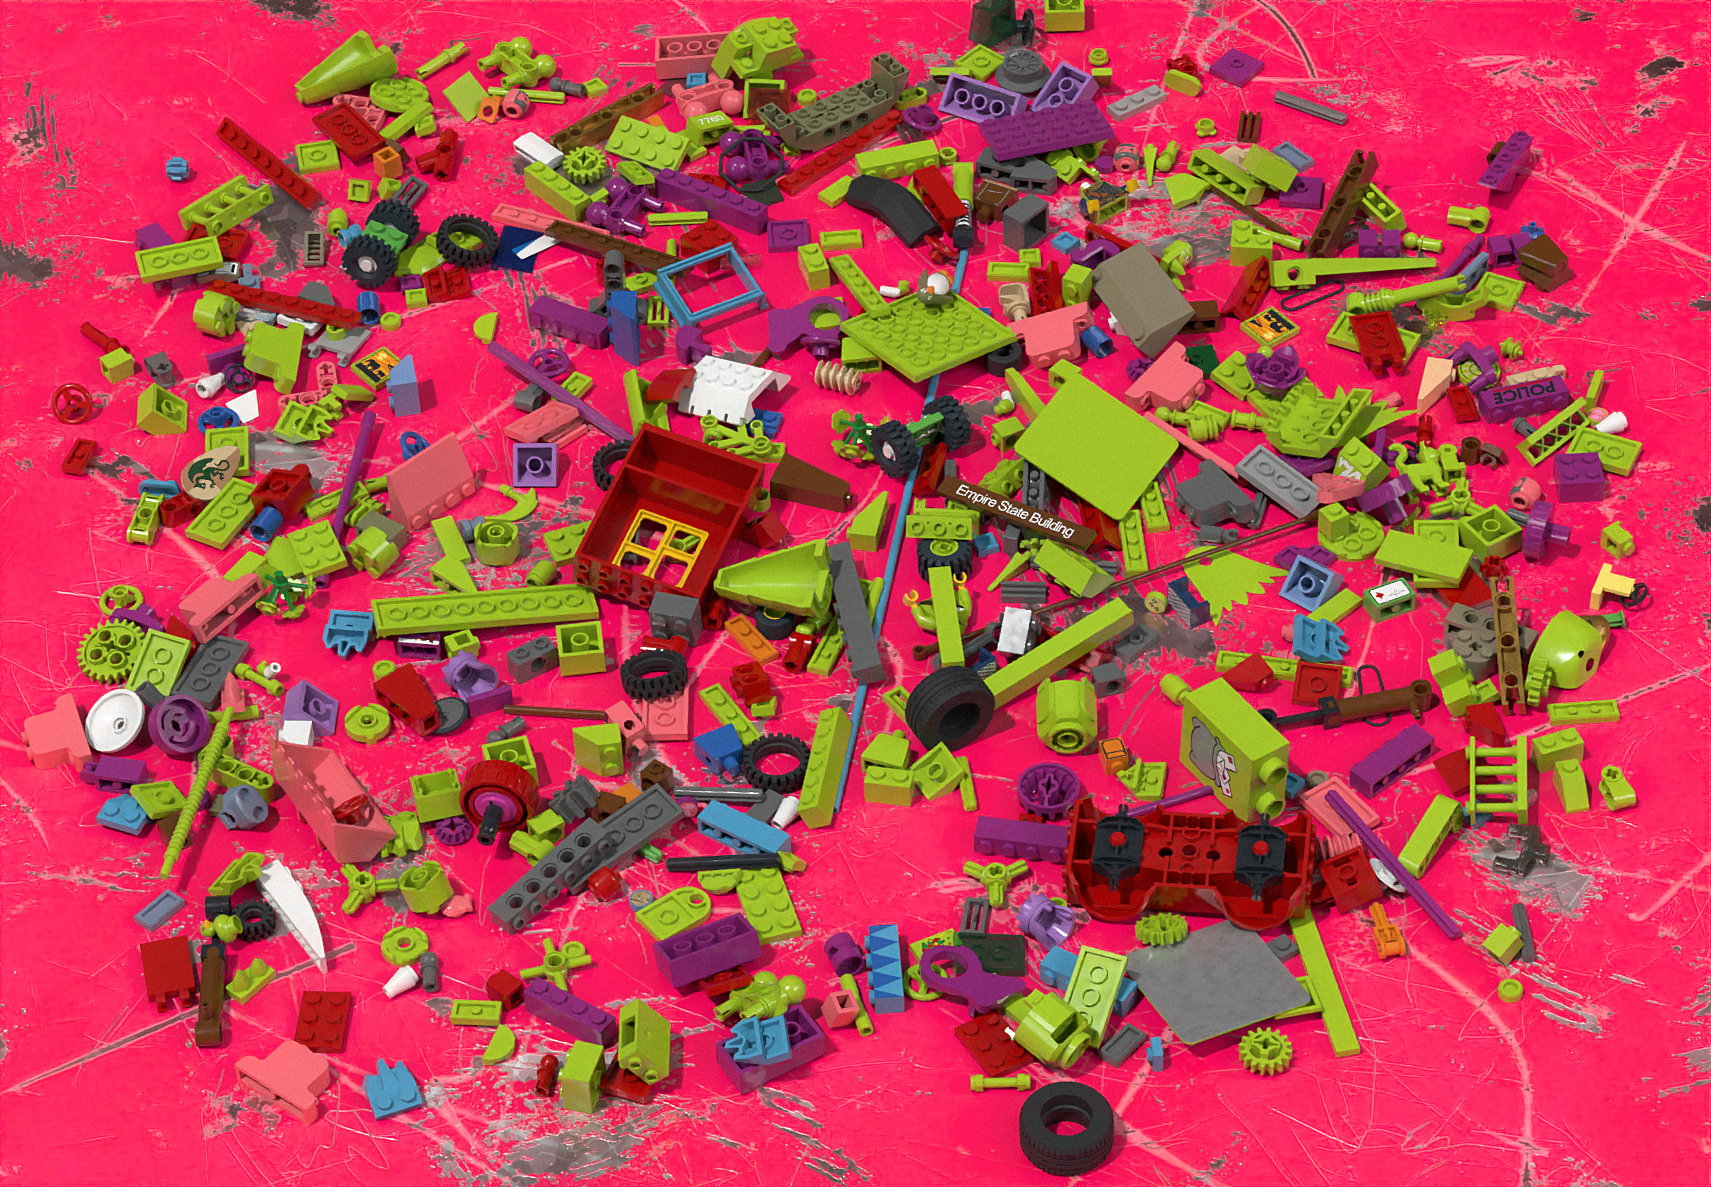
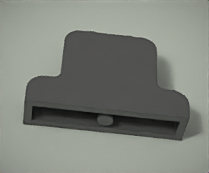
M1211 458L1199 464V473H1197L1196 477L1186 480L1176 487L1177 497L1174 500L1177 508L1182 510L1188 520L1193 521L1198 527H1201V525L1210 526L1227 518H1233L1238 523H1246L1255 519L1253 501Z

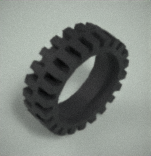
M461 213L460 217L458 214H454L453 217L448 216L440 224L436 237V248L439 254H443L442 257L445 260L449 258L448 262L451 264L456 262V266L460 267L462 264L467 269H469L470 265L472 269H476L477 266L481 268L485 264L488 265L494 258L498 245L497 232L494 231L492 225L488 226L489 222L486 220L481 222V217L474 219L472 214H469V217H466L464 213ZM456 232L470 233L481 239L486 247L479 250L464 249L454 244L448 235Z
M624 439V443H621L620 440H615V444L609 442L607 447L603 445L600 447V451H596L592 462L593 476L596 485L601 487L602 491H608L615 478L614 475L604 470L605 467L616 460L625 459L633 441L629 443V439Z
M650 649L646 650L647 653L639 652L638 656L632 655L630 659H626L620 668L623 690L630 697L633 698L635 696L636 699L643 697L644 700H649L652 697L653 700H656L658 696L665 698L667 694L674 695L675 691L679 692L682 690V687L686 686L689 678L685 657L680 652L677 653L675 650L669 651V649H664L663 651L655 649L654 652ZM656 670L671 671L654 678L639 677L647 672Z
M778 732L777 736H774L773 733H769L768 738L764 735L760 736L759 741L757 739L753 740L752 745L749 744L747 751L745 750L743 766L748 784H752V788L762 789L763 794L768 789L781 795L782 791H785L786 794H791L792 788L795 791L799 790L800 785L803 787L810 758V749L804 741L800 742L799 737L795 736L792 739V734L787 733L783 737V733ZM774 753L790 754L800 762L796 769L782 775L765 774L755 766L756 762L762 757Z

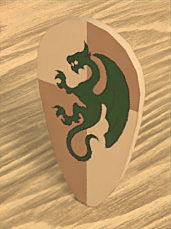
M236 446L218 447L188 463L181 474L182 487L186 493L200 501H209L215 498L230 481L237 469L240 459L239 448Z

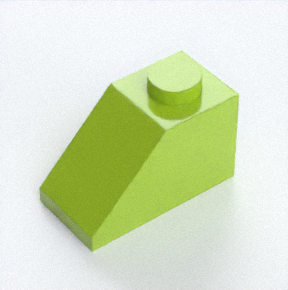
M1578 759L1555 762L1553 783L1566 814L1589 811L1585 777Z

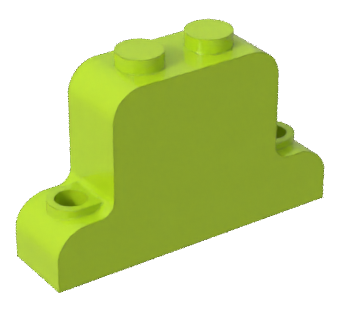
M291 322L287 328L280 329L265 323H256L253 330H248L244 342L247 344H245L242 356L245 357L244 366L250 371L273 378L274 387L278 392L286 395L290 394L296 381L305 325Z

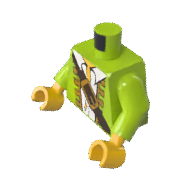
M962 572V581H958L955 574L953 576V585L959 589V591L954 589L961 635L968 625L967 618L971 616L972 609L968 589H965L964 586L967 579L964 572ZM915 590L910 592L912 599L905 593L903 603L906 606H911L912 610L910 611L918 626L933 631L937 635L932 598L916 603L918 593Z

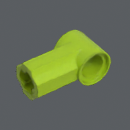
M1450 206L1447 223L1468 227L1473 233L1480 234L1486 230L1491 214L1485 207H1476L1474 210Z
M518 830L512 834V838L509 841V848L526 857L532 867L555 848L549 840L543 839L539 841L529 834Z

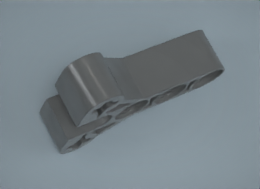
M610 250L606 253L603 268L605 290L598 297L592 298L588 306V312L605 318L611 316V312L607 313V300H611V291H631L626 287L624 256L618 250ZM637 297L639 325H643L647 320L649 305L646 300Z

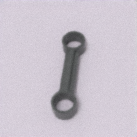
M992 621L988 623L982 635L963 645L964 660L976 654L981 647L986 648L991 644H998L999 639L997 641L994 639L993 632L998 625L1000 628L1002 627V622ZM940 652L932 659L934 672L941 669Z

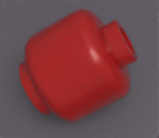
M602 866L588 877L589 884L586 886L597 900L607 901L621 890L622 886L619 881L623 878L615 867L610 870L609 867Z

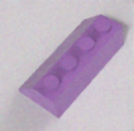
M951 72L938 110L980 123L986 119L995 120L1006 115H1021L1025 112L1029 98L1019 93Z

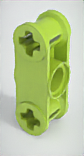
M143 492L133 520L127 530L128 543L142 542L148 546L152 544L161 520L160 504L167 500L165 494L157 496Z

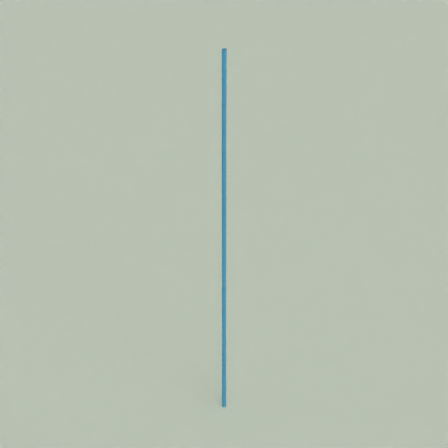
M961 248L960 257L957 262L954 284L951 290L958 295L969 248ZM940 373L931 376L924 405L934 400ZM923 447L919 448V451H917V454L920 455V458ZM917 465L916 469L908 472L883 578L885 583L872 625L876 644L880 635L919 465ZM868 684L858 685L850 719L853 727L833 810L834 814L839 811Z

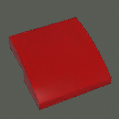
M464 265L444 271L443 267L440 266L423 273L429 302H449L473 296L467 269L464 268Z
M696 369L662 371L652 381L642 401L647 405L660 404L661 402L665 404L678 403L682 389H690Z
M1466 748L1454 751L1433 761L1435 768L1455 798L1470 790V760H1466ZM1475 757V766H1489L1484 757ZM1496 775L1476 776V785H1489L1498 779Z

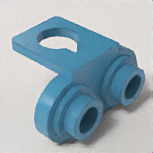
M149 478L140 482L138 492L141 496L143 492L157 496L165 494L168 500L180 493L181 488L173 480L157 481Z

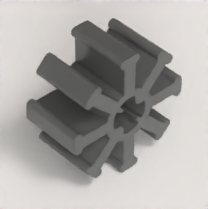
M582 774L577 775L573 782L570 779L563 783L565 789L556 790L552 794L555 799L549 802V806L567 824L572 823L576 816L578 819L584 817V809L593 808L596 805L594 799L600 796L598 790Z

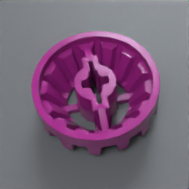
M1047 762L1033 765L1027 768L1018 779V803L1028 814L1035 813V816L1038 817L1049 815L1050 820H1054L1055 814H1058L1062 818L1067 815L1068 811L1070 812V809L1075 808V801L1080 799L1079 779L1070 768L1058 763ZM1059 792L1063 795L1064 799L1059 798Z

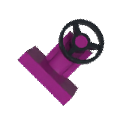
M245 343L206 355L210 375L223 373L226 387L234 393L248 391L254 381L252 371L244 366L245 357L242 356ZM243 368L250 373L251 379L248 378ZM243 383H250V385L244 390L233 389L234 386H241L243 385Z
M1378 428L1374 453L1388 467L1396 468L1395 460L1399 452L1385 449L1386 429ZM1403 441L1402 445L1408 444L1415 449H1407L1408 458L1403 464H1416V453L1419 454L1420 447L1413 441Z

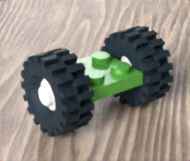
M384 199L375 205L365 222L366 228L361 235H358L357 238L351 241L342 256L341 261H344L342 267L347 268L345 273L346 275H351L350 279L352 281L356 279L358 285L365 284L366 288H370L371 285H373V288H378L379 285L383 286L388 281L397 266L396 257L402 249L405 251L410 247L420 231V222H417L419 217L418 215H413L415 212L413 208L410 210L407 208L408 204L402 205L400 200L393 202V199H388L386 202Z
M944 395L927 403L923 407L924 410H922L924 417L916 423L911 422L907 425H901L900 421L891 420L874 428L871 431L872 435L869 437L872 441L870 442V447L873 448L871 452L876 457V463L880 464V469L882 471L885 470L886 475L897 478L917 468V465H919L918 459H920L917 451L931 442L934 445L944 442L948 447L947 452L968 444L972 438L970 435L972 434V429L969 428L971 421H968L967 417L969 416L967 413H964L963 410L965 408L963 405H959L957 399L954 400L951 395Z

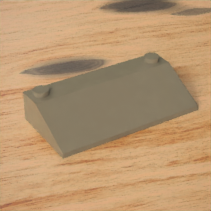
M1139 242L1103 261L1092 271V287L1136 347L1153 359L1196 313L1143 242Z

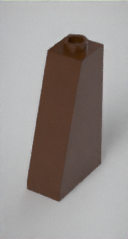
M787 453L783 455L770 479V497L843 514L847 506H850L853 501L850 483Z

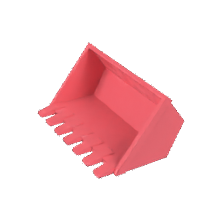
M272 733L269 734L275 779L295 804L298 819L301 822H308L315 831L319 847H327L338 863L371 861L389 840H393L396 836L395 831L369 797L367 803L360 809L364 816L360 821L353 825H347L344 819L336 822L332 814L336 807L357 795L366 793L332 749L277 741Z

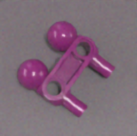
M747 129L741 134L735 131L726 132L721 136L719 143L720 149L723 152L742 137H763L774 147L781 146L782 138L778 135L764 136L757 129ZM742 141L726 154L727 156L735 157L727 161L725 172L733 181L739 182L748 177L752 181L760 182L769 177L771 173H779V160L770 161L768 159L766 148L769 147L762 141ZM783 160V172L788 173V160Z
M615 177L609 180L605 187L609 192L608 199L613 202L612 205L609 207L604 202L595 201L587 207L585 214L591 225L603 226L612 235H620L627 231L642 237L645 234L646 225L634 220L645 207L661 213L664 210L665 201L650 196L649 191L645 189L644 185L628 184L623 178Z

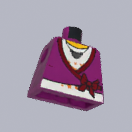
M442 631L401 634L397 641L399 658L441 661Z

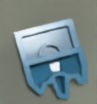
M331 609L328 625H325L323 635L326 647H338V655L344 660L351 649H356L357 653H362L372 638L375 624L373 614L371 612Z
M1300 613L1294 617L1293 654L1312 663L1343 660L1342 654L1346 653L1350 647L1340 640V637L1344 635V631L1334 623L1324 618L1316 622Z
M126 793L107 800L96 816L98 824L139 835L145 824L151 825L154 820L148 816L133 796H129Z
M784 1015L761 1022L757 1016L738 1022L731 1029V1032L738 1037L726 1041L724 1047L728 1053H735L734 1061L742 1063L771 1065L792 1058L787 1021Z
M381 1058L376 1063L378 1075L365 1074L362 1087L376 1121L423 1106L416 1082L401 1060L396 1063L395 1068L390 1069Z

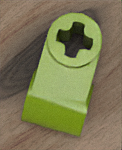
M1615 766L1604 767L1601 773L1603 780L1599 783L1598 789L1606 800L1609 809L1614 811L1635 805V792L1625 779L1622 771Z

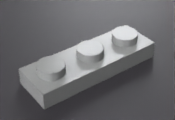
M1152 85L1108 105L1107 113L1117 122H1121L1167 101V94L1157 85Z

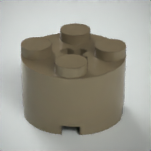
M1479 630L1459 631L1453 641L1452 648L1457 656L1462 655L1466 663V670L1471 669L1475 681H1483L1491 673L1493 675L1497 667V647L1494 634L1490 631Z

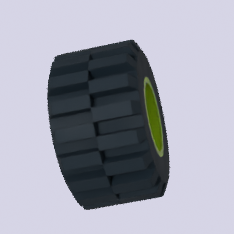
M922 538L923 541H919L917 547L918 573L922 579H925V582L929 583L928 568L950 566L952 581L954 574L958 581H962V572L966 574L967 579L969 578L970 573L973 571L972 546L969 540Z

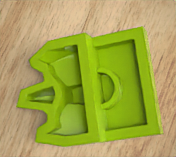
M290 400L272 435L293 444L314 442L320 440V437L328 438L332 435L334 429L326 423H329L334 416L314 404H310L308 408Z
M404 811L395 816H383L395 831L396 836L393 840H389L378 852L382 858L387 857L390 853H395L400 858L407 855L408 849L419 850L422 847L423 841L415 812Z
M246 852L241 859H234L208 889L211 896H231L238 888L258 879L262 875L260 866L265 856L258 852Z

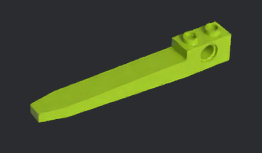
M1304 258L1269 261L1270 286H1277V290H1288L1290 285H1297V289L1310 288V284H1316L1315 275L1435 267L1436 258ZM1291 269H1295L1297 272L1294 280H1291L1288 276Z
M1013 367L1006 369L1005 380L1032 423L1045 408V405Z

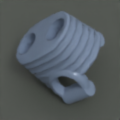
M240 785L227 790L223 796L224 808L217 815L227 829L237 827L251 829L266 820L268 805L253 786ZM227 813L231 814L234 817L235 822L232 821V819L228 816Z

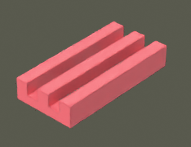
M574 418L571 423L559 426L553 433L541 436V442H555L559 444L560 449L588 432L587 425H582L580 420L576 421V418Z

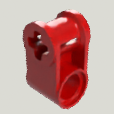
M1183 54L1180 58L1174 60H1167L1168 71L1174 69L1198 79V66L1187 54Z
M181 491L160 504L162 524L166 528L178 527L185 521L198 516L202 511L203 505L199 500H194L186 491Z

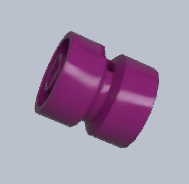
M840 932L834 934L825 942L824 951L839 977L845 974L854 976L863 969L864 959L849 933Z

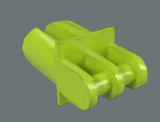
M369 495L362 500L358 498V505L344 517V522L355 528V525L371 510L379 514L384 513L386 504H380L377 499L372 500V497Z

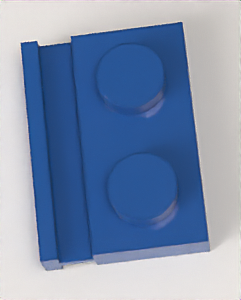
M753 408L755 417L745 425L747 435L755 436L751 432L750 423L754 420H760L764 427L763 436L774 440L775 433L777 434L783 421V413ZM733 424V430L738 432L737 427Z

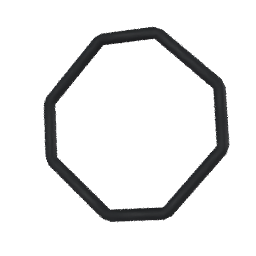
M742 137L720 154L718 173L738 192H761L782 175L784 156L763 137ZM742 141H762L780 157L779 173L760 188H739L722 172L723 157Z

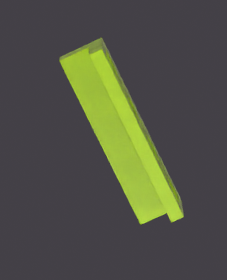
M1580 397L1517 446L1518 450L1532 467L1573 437L1580 426L1586 427L1591 423L1581 411V408L1587 404L1583 397ZM1573 414L1582 422L1581 425L1571 424ZM1558 426L1566 427V436L1558 434ZM1544 436L1552 438V447L1544 445ZM1528 448L1539 449L1538 458L1535 459Z

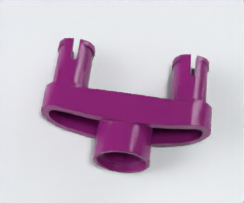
M1465 341L1457 350L1444 358L1453 360V368L1464 360L1470 359L1480 370L1481 374L1466 384L1473 395L1486 386H1491L1498 381L1492 365L1500 359L1490 345L1479 350L1471 342Z
M141 603L136 611L116 608L109 617L111 624L114 623L116 618H118L120 624L124 619L127 620L128 624L134 622L136 627L140 626L145 635L148 629L166 633L164 626L154 619L157 615L156 611L144 603Z

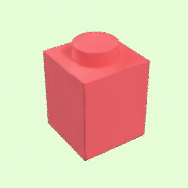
M851 989L830 993L821 1007L829 1029L851 1025L860 1011Z

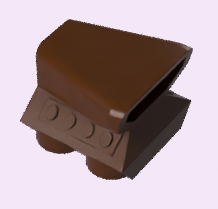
M1544 233L1521 247L1517 252L1518 259L1523 262L1515 269L1520 274V279L1525 282L1535 283V288L1540 292L1550 293L1570 280L1574 270L1568 267L1569 258Z

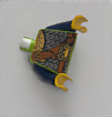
M1133 178L1126 181V185L1122 187L1112 185L1106 181H1099L1094 185L1084 182L1079 189L1081 192V200L1079 201L1081 215L1089 216L1096 225H1099L1127 210V195L1140 188L1137 179Z

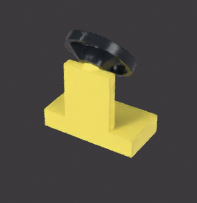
M1604 563L1591 593L1590 608L1599 610L1606 591L1621 595L1619 602L1623 607H1633L1646 598L1649 588L1645 583L1635 584L1636 579L1613 574V565ZM1642 588H1645L1642 595L1639 598H1637L1640 594V590ZM1625 598H1628L1629 600H1634L1629 603H1623Z

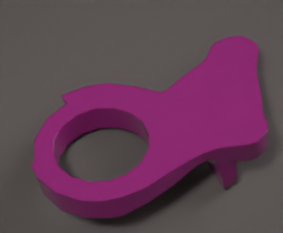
M817 296L792 308L772 309L768 313L769 352L772 355L783 354L786 348L803 334L839 338L844 334L840 330V324L834 329L821 330L811 324L809 316L816 310L829 309L839 316L841 322L848 320V308L836 298Z
M951 945L936 946L926 950L920 960L919 972L926 985L941 992L961 995L967 998L969 1002L968 1016L973 1018L976 1016L977 1011L986 1014L991 1009L1002 1007L1011 997L1022 995L1026 987V983L1018 977H1003L984 972L977 955L964 945L960 947ZM948 959L961 964L966 972L957 978H946L936 974L930 965L935 961Z

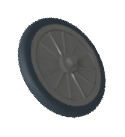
M446 697L434 702L441 727L430 733L442 735L458 729L468 716L469 710L466 702L458 697Z

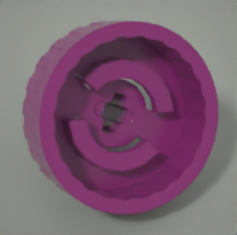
M1405 473L1356 497V500L1363 514L1381 506L1391 525L1407 517L1398 497L1413 490L1414 486L1408 474Z
M1541 500L1534 502L1525 530L1522 547L1523 556L1541 560L1548 542L1568 546L1572 528L1553 523L1555 504Z
M178 694L162 699L152 708L149 715L148 729L151 739L161 751L167 754L179 756L199 749L208 737L209 718L206 710L199 701L191 696Z

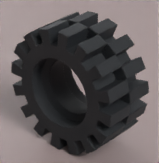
M250 898L251 902L248 903L247 900H243V905L238 903L236 909L233 908L231 916L237 915L242 923L243 931L237 934V938L240 937L242 941H245L247 938L250 943H252L253 939H256V942H260L261 937L264 940L267 939V933L272 935L273 929L276 927L273 907L269 906L267 901L263 903L262 899H258L255 902V898ZM251 918H260V919H261V920H259V921H257V922H255V923H247V922H246L247 920H249V919H251Z

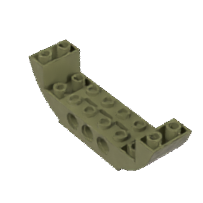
M886 51L870 59L871 78L788 115L773 102L756 109L759 118L787 144L797 149L810 150L813 153L851 136L886 114L901 95L910 71Z

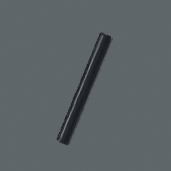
M779 853L672 857L666 859V869L669 872L780 866Z

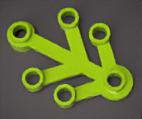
M705 415L700 420L704 432L708 428H716L721 431L723 436L730 438L722 441H712L708 445L720 449L741 444L747 445L737 449L729 448L726 450L740 456L750 453L762 456L772 450V442L766 436H763L764 427L760 420H754L750 423L751 432L755 434L754 439L748 437L746 423L744 422L742 426L735 425L738 429V432L719 425L717 417L714 415Z

